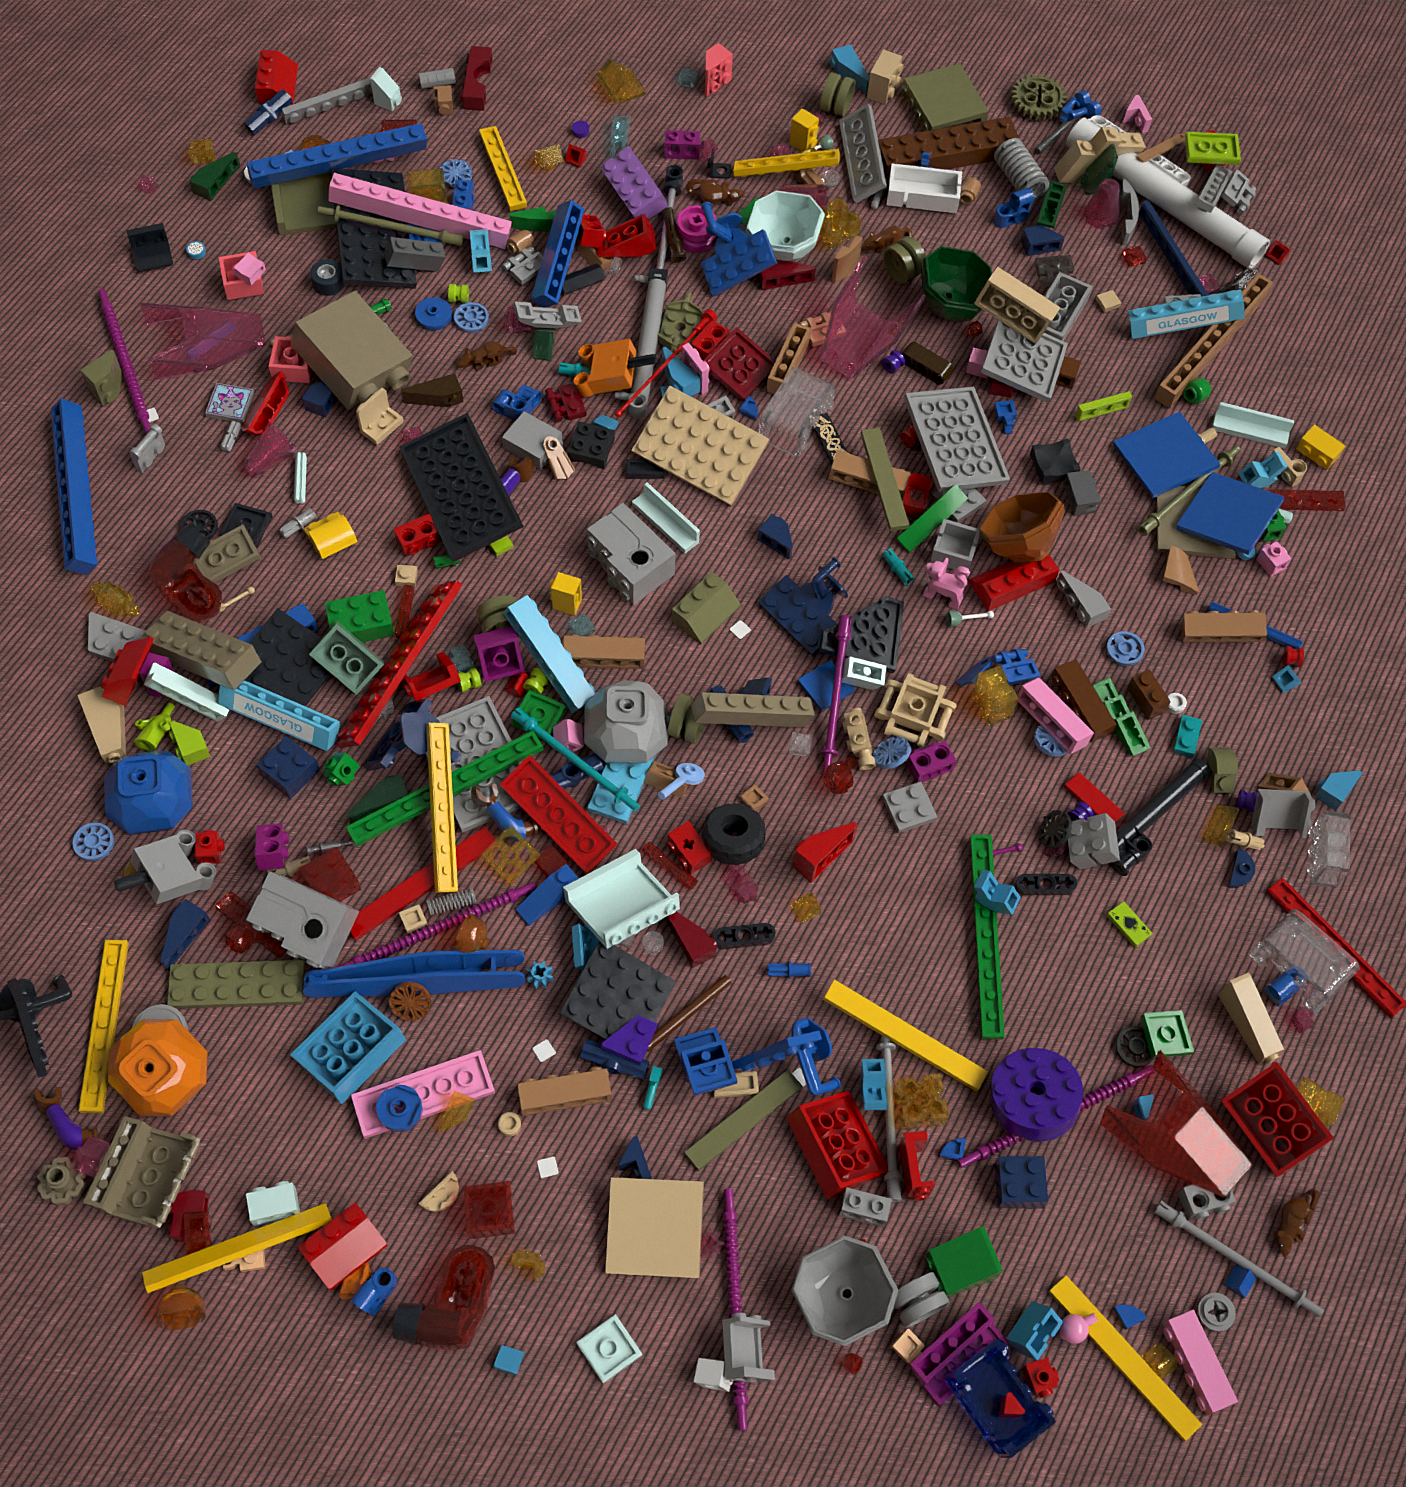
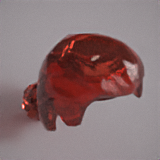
M849 756L845 761L834 762L826 767L823 773V783L831 793L844 794L848 792L847 789L853 786L854 781L851 769L857 764L854 757Z

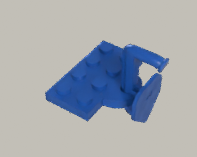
M704 202L701 205V209L708 223L705 228L706 232L712 236H719L715 245L716 255L701 262L713 296H717L777 264L769 238L764 229L748 237L745 232L738 229L743 220L741 215L729 213L715 221L711 209L712 204Z
M808 1017L798 1019L793 1023L790 1038L732 1061L734 1071L742 1069V1073L755 1069V1065L758 1068H763L771 1065V1061L774 1063L786 1059L785 1055L787 1057L797 1055L807 1089L812 1095L827 1093L841 1087V1082L836 1077H831L828 1082L820 1083L814 1063L828 1058L832 1053V1045L827 1031Z

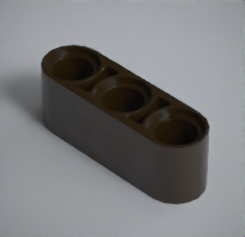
M910 342L901 352L905 359L904 365L938 385H942L954 371V367L949 361L916 342Z

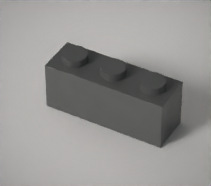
M390 237L384 250L386 264L391 267L439 271L446 258L443 245L438 242Z

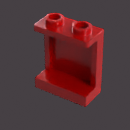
M444 652L436 654L439 666L412 678L405 674L400 682L402 690H405L408 697L412 696L415 701H418L461 682L455 664Z
M927 1131L904 1133L899 1143L907 1199L913 1198L914 1201L926 1200L935 1187V1181H921L916 1153L923 1151L928 1141Z

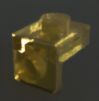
M518 1250L517 1253H512V1267L535 1268V1281L540 1282L541 1275H545V1261H541L540 1253H531V1250Z

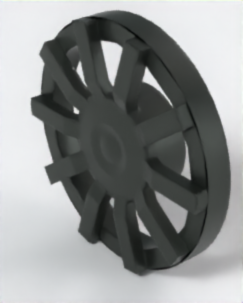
M1053 810L1043 817L1044 819L1038 827V839L1043 846L1049 849L1061 847L1069 838L1072 829L1069 815L1060 810ZM1050 838H1051V845L1047 844Z
M1131 1026L1124 1029L1117 1037V1054L1125 1064L1137 1068L1147 1066L1155 1058L1151 1057L1148 1060L1144 1055V1052L1150 1054V1050L1146 1049L1148 1043L1144 1040L1146 1037L1145 1033L1141 1038L1137 1037V1031L1144 1033V1029L1139 1026ZM1133 1031L1132 1039L1129 1037L1127 1032ZM1123 1035L1129 1043L1121 1041ZM1120 1044L1127 1046V1048L1121 1050ZM1129 1052L1130 1054L1126 1058L1123 1053ZM1133 1055L1135 1056V1062L1130 1061ZM1139 1056H1141L1145 1062L1139 1063Z

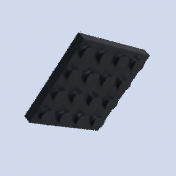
M277 608L249 643L253 645L261 663L249 674L245 681L306 707L331 675L326 668L309 655L322 638Z
M598 941L562 1006L559 1015L605 1041L637 1015L656 1022L676 981L617 946L613 945L607 949Z

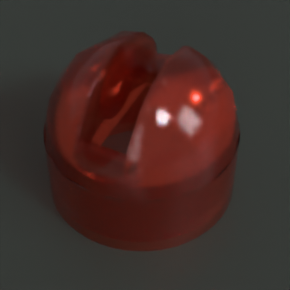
M978 320L970 323L967 328L968 334L973 337L983 333L982 326Z
M848 1353L845 1355L847 1356L846 1360H842V1364L847 1372L855 1375L863 1365V1358L855 1353Z

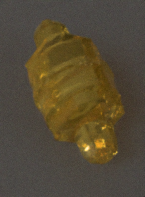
M94 581L90 584V591L96 595L95 601L104 607L105 610L118 616L128 614L135 617L139 614L140 608L133 603L134 596L124 590L123 587L110 581L104 584Z

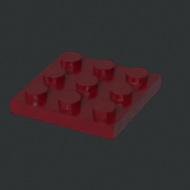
M737 327L703 360V362H707L710 368L709 373L742 402L770 374L776 362Z

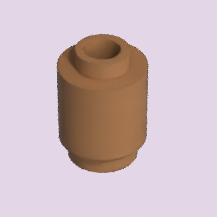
M965 179L960 192V202L969 205L975 201L981 188V184L977 179Z
M521 230L507 240L508 251L518 255L522 249L529 248L534 242L532 234L528 230Z

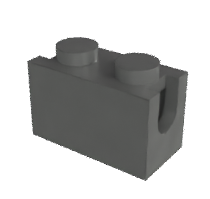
M1090 470L1067 473L1064 487L1073 515L1096 513V505L1101 503V497L1096 492V482L1094 477L1091 476Z

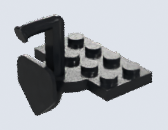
M57 975L53 979V985L58 987L59 990L37 997L33 983L28 979L17 980L15 978L9 980L0 992V1020L9 1019L19 1023L38 1078L48 1075L45 1066L49 1065V1062L43 1050L42 1038L37 1030L38 1024L35 1015L40 1009L67 1001L72 997V991L63 975Z

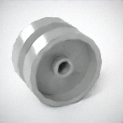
M934 1272L916 1278L899 1289L894 1309H903L910 1306L899 1317L905 1328L924 1321L950 1304L945 1292L938 1291L929 1295L939 1285Z

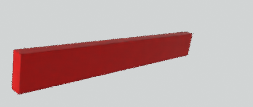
M486 827L455 846L457 872L498 845L497 840ZM434 861L360 910L350 930L353 938L356 941L434 889Z
M1283 877L1267 889L1266 893L1390 1019L1406 1006V1001Z

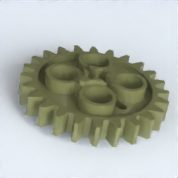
M1032 74L1031 78L1026 75L1025 79L1021 77L1020 81H1016L1010 98H1012L1011 103H1014L1013 108H1018V113L1023 112V116L1029 115V119L1035 117L1036 121L1041 117L1045 121L1046 117L1052 119V115L1057 117L1058 113H1062L1061 110L1065 106L1067 99L1066 91H1063L1064 86H1059L1060 82H1054L1055 78L1049 80L1048 75L1043 78L1041 74L1038 77ZM1040 87L1039 107H1037L1038 89Z

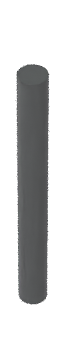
M1079 117L1065 121L1035 148V152L1040 154Z

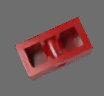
M689 821L668 833L667 847L672 853L677 854L679 863L684 870L688 869L693 874L712 862L711 852L706 848L703 839Z

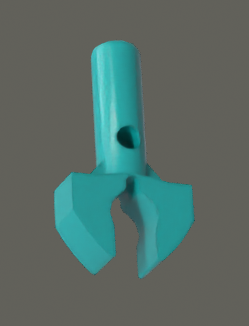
M653 1066L643 1103V1108L646 1110L652 1108L662 1068Z

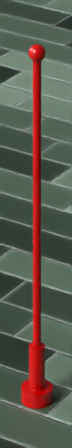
M706 309L702 313V320L693 328V332L620 410L615 411L616 417L622 416V412L678 354L683 345L687 344L695 334H699L711 320H717V314L712 309Z

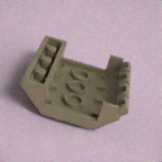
M124 1116L83 1203L116 1218L153 1229L160 1228L162 1223H165L171 1209L170 1205L174 1203L181 1187L180 1183L185 1179L190 1168V1161L195 1157L200 1146V1139L184 1132L177 1135L155 1129L144 1121Z

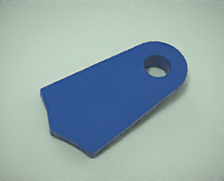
M986 657L979 661L958 679L956 684L961 687L966 684H973L986 669L992 666L991 657Z

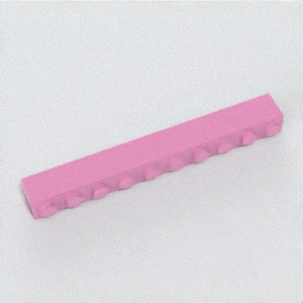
M334 173L329 185L330 202L440 232L445 229L448 230L447 232L463 235V238L469 240L470 230L488 229L489 245L506 249L512 221Z

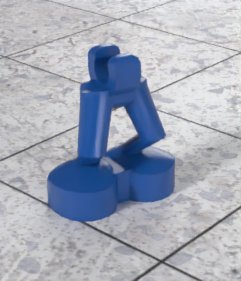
M1086 90L1075 93L1074 97L1063 106L1061 110L1063 114L1059 116V119L1065 122L1068 119L1073 120L1082 115L1088 119L1095 115L1100 116L1101 106L1097 101L1090 99V95ZM1075 105L1077 110H1072V107Z

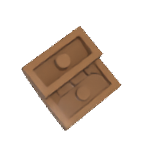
M856 235L849 248L841 246L834 261L833 283H837L848 276L859 263L862 237Z

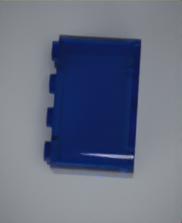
M998 1338L986 1341L947 1371L943 1377L993 1451L1000 1458H1012L1054 1425L1056 1421L1053 1418L1054 1412L1047 1403L1042 1404L1039 1401L1035 1402L1033 1400L1031 1389L1024 1382L1021 1383L1017 1377L1018 1371L1011 1362L1007 1363L1010 1359L1008 1346L1004 1341H999ZM1008 1392L1012 1393L1025 1409V1413L1018 1418L999 1417L1001 1398Z

